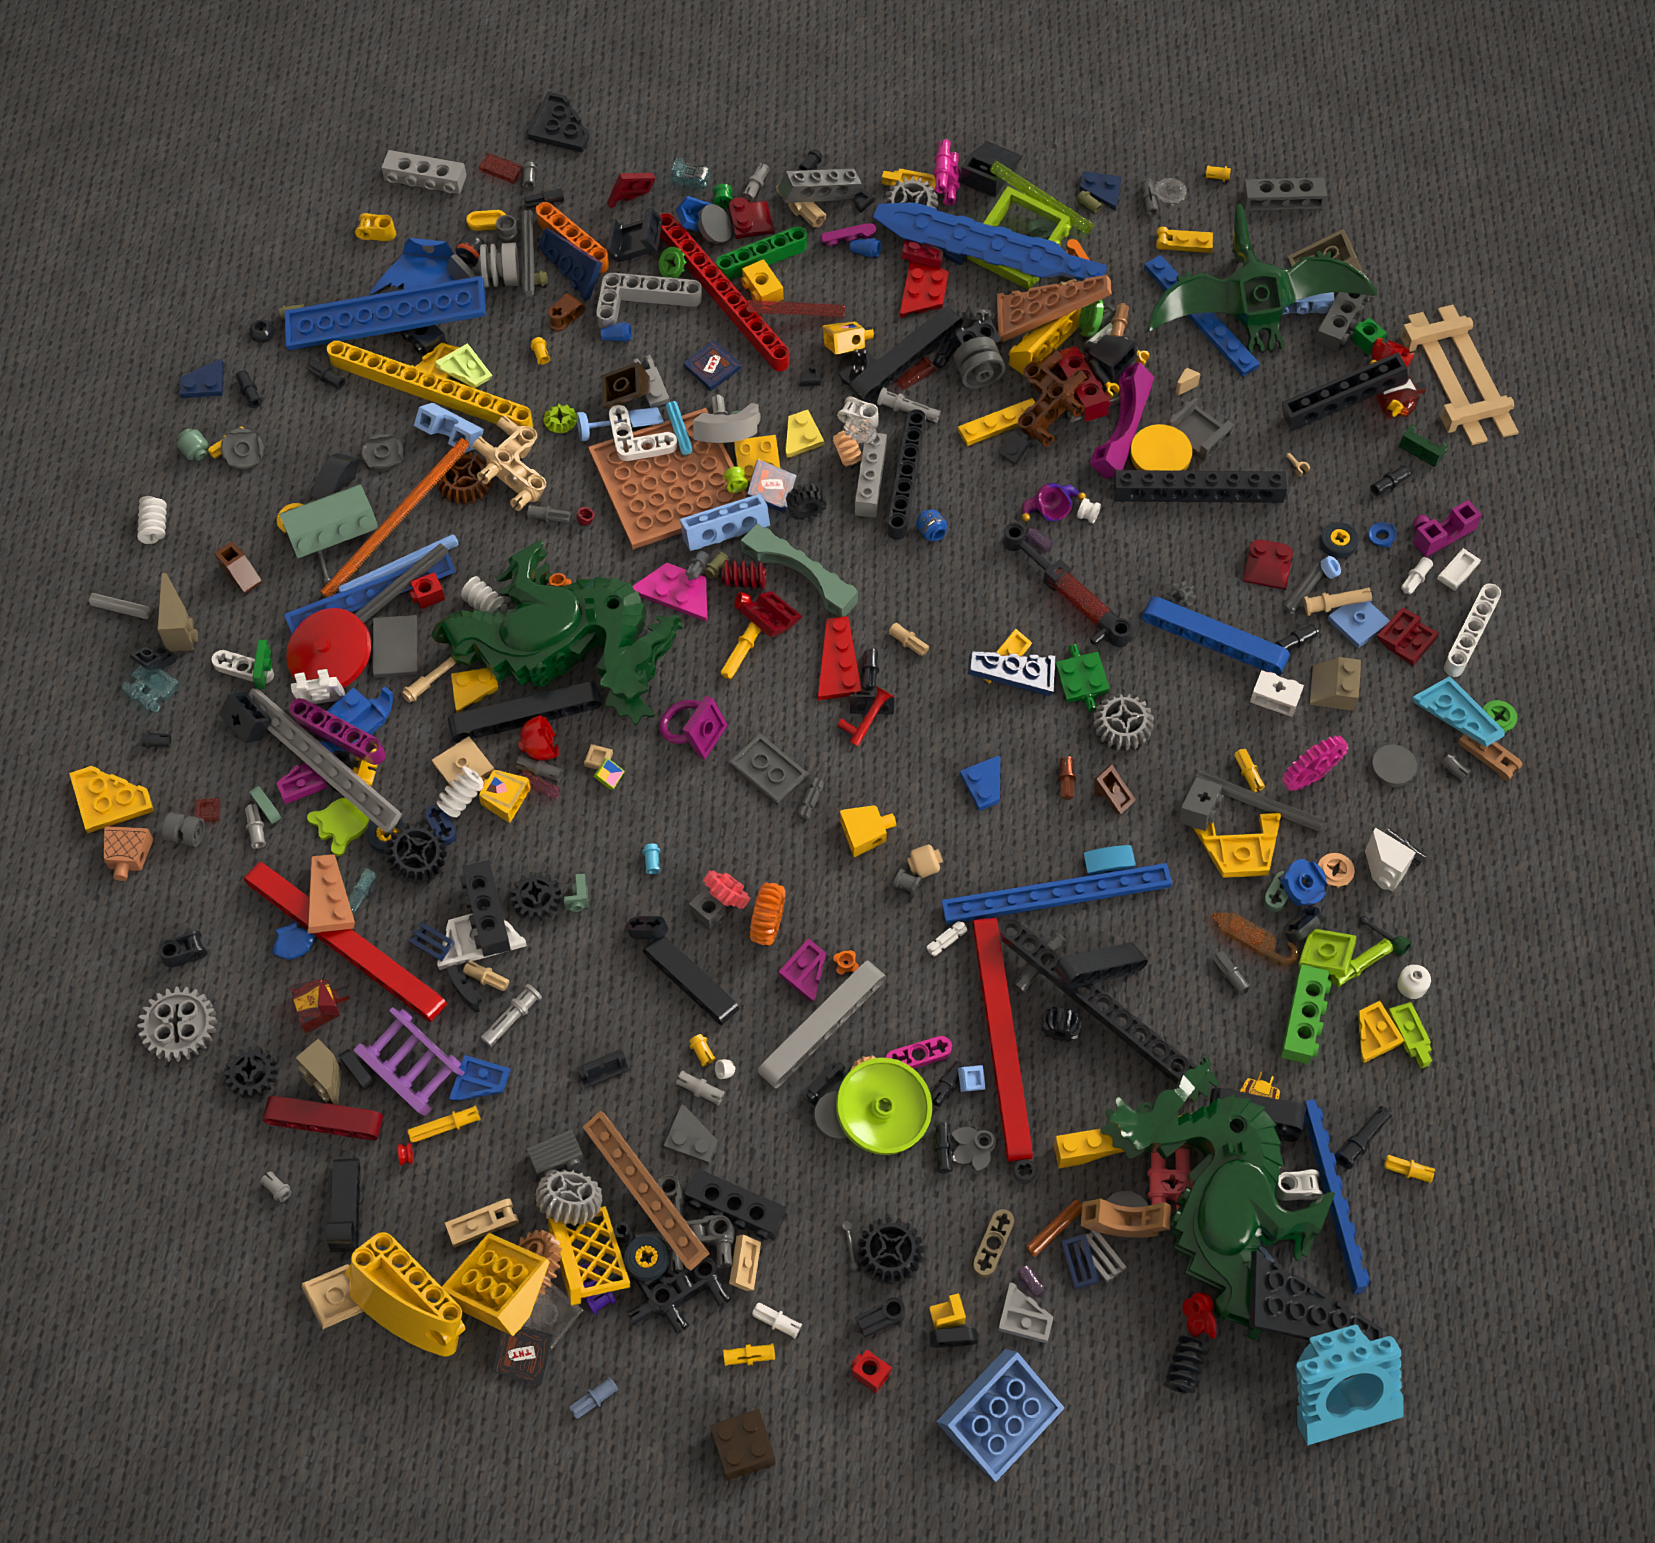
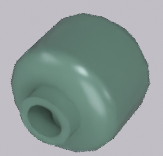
M186 429L178 435L177 447L187 460L196 459L199 461L207 455L206 451L209 444L198 430Z

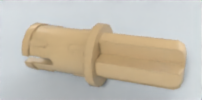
M894 623L891 626L889 635L899 640L902 646L909 647L922 656L927 653L929 646L915 637L914 632H909L898 623Z
M471 960L464 967L463 973L477 979L482 985L488 984L501 991H505L509 985L508 979L492 972L490 967H482Z

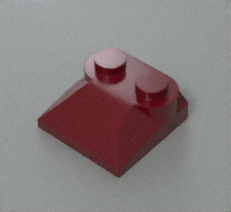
M738 197L731 200L730 204H728L735 239L775 233L767 201L748 202L745 198Z
M1262 539L1250 542L1243 582L1286 590L1293 556L1292 548L1287 544Z

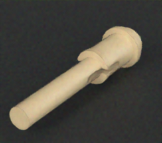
M452 657L443 662L426 677L421 676L411 686L404 687L401 693L403 698L408 703L415 702L420 694L431 687L430 684L456 664Z

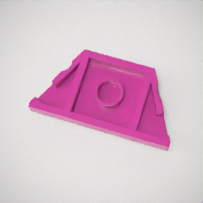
M665 563L632 586L635 592L638 591L639 596L705 622L708 619L706 577L699 575L697 579L690 581L685 574L687 570Z

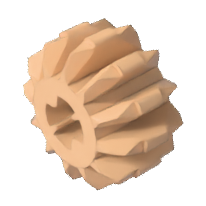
M851 430L841 431L833 437L843 465L846 467L855 465L862 460V453Z

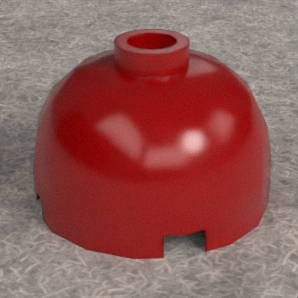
M1384 338L1376 339L1371 352L1372 361H1379L1399 352L1405 365L1409 366L1414 353L1408 354L1410 351L1408 348L1390 340L1388 344L1383 343Z
M539 715L523 725L520 733L521 740L518 741L522 753H527L530 758L537 761L550 760L559 756L558 744L553 746L555 733L545 717Z

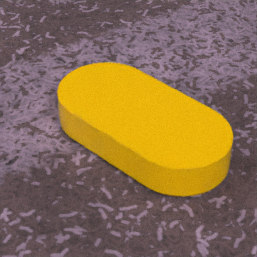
M501 210L475 211L467 216V225L474 231L496 230L497 219L506 214Z

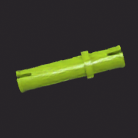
M1383 939L1350 961L1346 977L1330 974L1332 983L1340 987L1349 979L1357 978L1364 969L1393 951L1392 944L1389 940Z

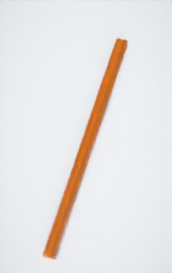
M461 438L422 482L415 487L381 524L378 530L369 537L353 557L324 586L320 592L325 598L331 596V594L334 595L333 592L336 594L335 591L339 589L338 586L340 584L343 585L342 583L346 581L345 579L349 580L347 577L350 578L349 575L351 573L354 574L352 571L356 572L354 569L357 570L356 567L358 565L361 566L359 563L363 564L361 561L364 562L366 560L365 557L368 558L367 555L370 557L369 553L373 552L372 549L375 551L374 547L377 549L376 546L378 544L381 545L379 542L383 543L381 540L384 541L386 539L384 536L388 537L386 534L389 535L391 533L390 530L393 531L392 528L395 530L394 527L398 525L397 522L400 524L399 521L403 519L402 517L406 518L404 515L407 516L409 514L407 511L411 512L409 509L412 510L414 508L413 505L416 507L415 503L418 504V499L421 501L420 497L423 499V494L427 495L425 492L428 493L430 491L429 488L432 489L430 486L433 487L435 485L434 482L437 484L436 481L440 480L439 476L442 478L441 475L443 473L446 474L444 471L448 472V467L451 468L449 465L453 466V461L456 463L455 460L457 458L460 459L458 456L461 457L463 455L462 452L465 453L463 450L466 451L468 449L467 446L470 448L467 440Z

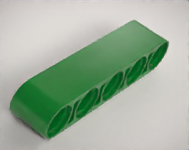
M793 227L719 256L716 260V266L729 281L743 276L742 268L763 259L767 265H771L804 252L807 248V232L802 227Z

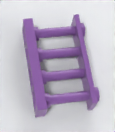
M392 1007L389 1011L397 1019L373 1045L367 1047L360 1043L354 1051L418 1113L426 1116L432 1110L427 1104L429 1096L452 1071L460 1076H463L465 1072L460 1068L461 1062L453 1055L448 1057L411 1022L413 1017L404 1009L398 1011ZM405 1025L413 1034L389 1061L385 1060L383 1062L378 1057L381 1054L380 1051ZM421 1040L429 1050L405 1076L399 1077L395 1073L397 1070L395 1067ZM438 1056L445 1065L421 1092L415 1093L411 1089L412 1082L432 1059Z

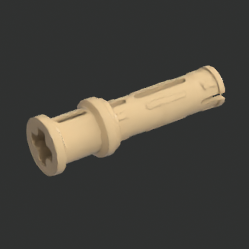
M1368 587L1333 595L1322 593L1321 596L1312 598L1305 596L1303 598L1306 615L1310 616L1314 612H1329L1331 608L1370 602L1372 601V594Z

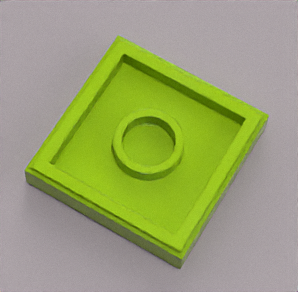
M1315 929L1307 936L1299 961V969L1301 964L1327 970L1331 975L1346 977L1356 944V936Z

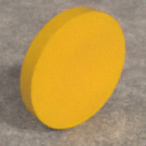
M1151 425L1140 430L1135 435L1131 444L1130 456L1137 470L1185 471L1191 461L1192 446L1187 436L1177 428L1168 425Z

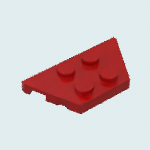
M910 261L900 317L904 318L907 314L914 312L920 314L928 310L943 308L949 272L941 267L939 269Z

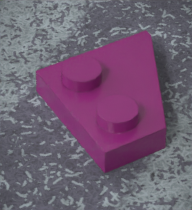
M305 762L300 766L295 765L288 775L283 776L276 783L285 804L328 788L325 779Z
M808 938L782 967L778 975L813 1003L816 998L826 952Z

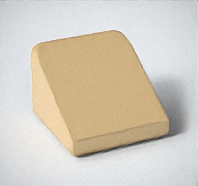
M1186 368L1177 382L1176 395L1179 396L1197 387L1200 373Z

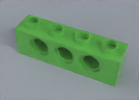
M1301 964L1296 979L1281 1058L1309 1064L1312 1057L1316 1058L1319 1044L1315 1043L1316 1036L1321 1035L1323 1022H1319L1320 1015H1325L1327 1001H1324L1325 993L1329 994L1332 980H1328L1329 971ZM1306 991H1312L1316 996H1310ZM1302 1012H1308L1312 1017H1305ZM1298 1033H1304L1308 1039L1300 1038Z

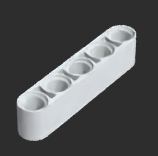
M1486 584L1482 587L1444 664V671L1449 676L1458 677L1463 673L1501 596V590L1495 584Z

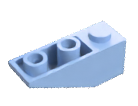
M1323 293L1299 299L1286 307L1282 315L1286 313H1327L1334 302V293Z

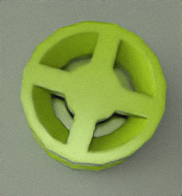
M731 467L724 472L723 476L724 480L728 482L727 489L729 492L739 493L747 488L748 482L744 478L745 472L743 468Z

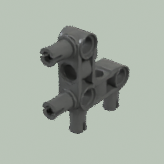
M664 1175L657 1179L656 1183L684 1219L683 1206L685 1205L683 1188L675 1176ZM668 1186H676L674 1191L670 1193L665 1192ZM712 1215L705 1216L704 1219L686 1221L705 1248L716 1247V1265L718 1268H725L724 1262L727 1268L733 1266L731 1245L734 1242L735 1230L727 1217ZM719 1227H728L726 1232L722 1234H717V1230ZM658 1228L657 1231L637 1232L635 1234L636 1238L643 1235H652L659 1238L666 1245L669 1252L668 1274H676V1271L679 1274L683 1271L681 1259Z

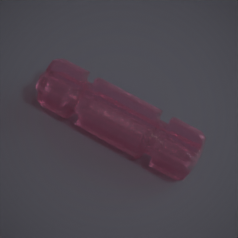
M526 770L521 772L519 776L529 779L530 788L544 795L548 794L547 796L552 799H557L561 792L558 786L554 784L549 785L550 782L536 775L531 776L532 773Z

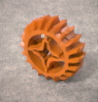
M766 882L761 886L751 919L750 938L752 942L760 945H772L775 941L785 903V889L783 886Z

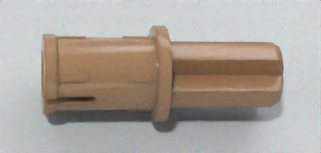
M1125 303L1117 306L1115 318L1111 321L1113 326L1110 336H1123L1124 328L1128 324L1126 320L1129 306L1125 305Z

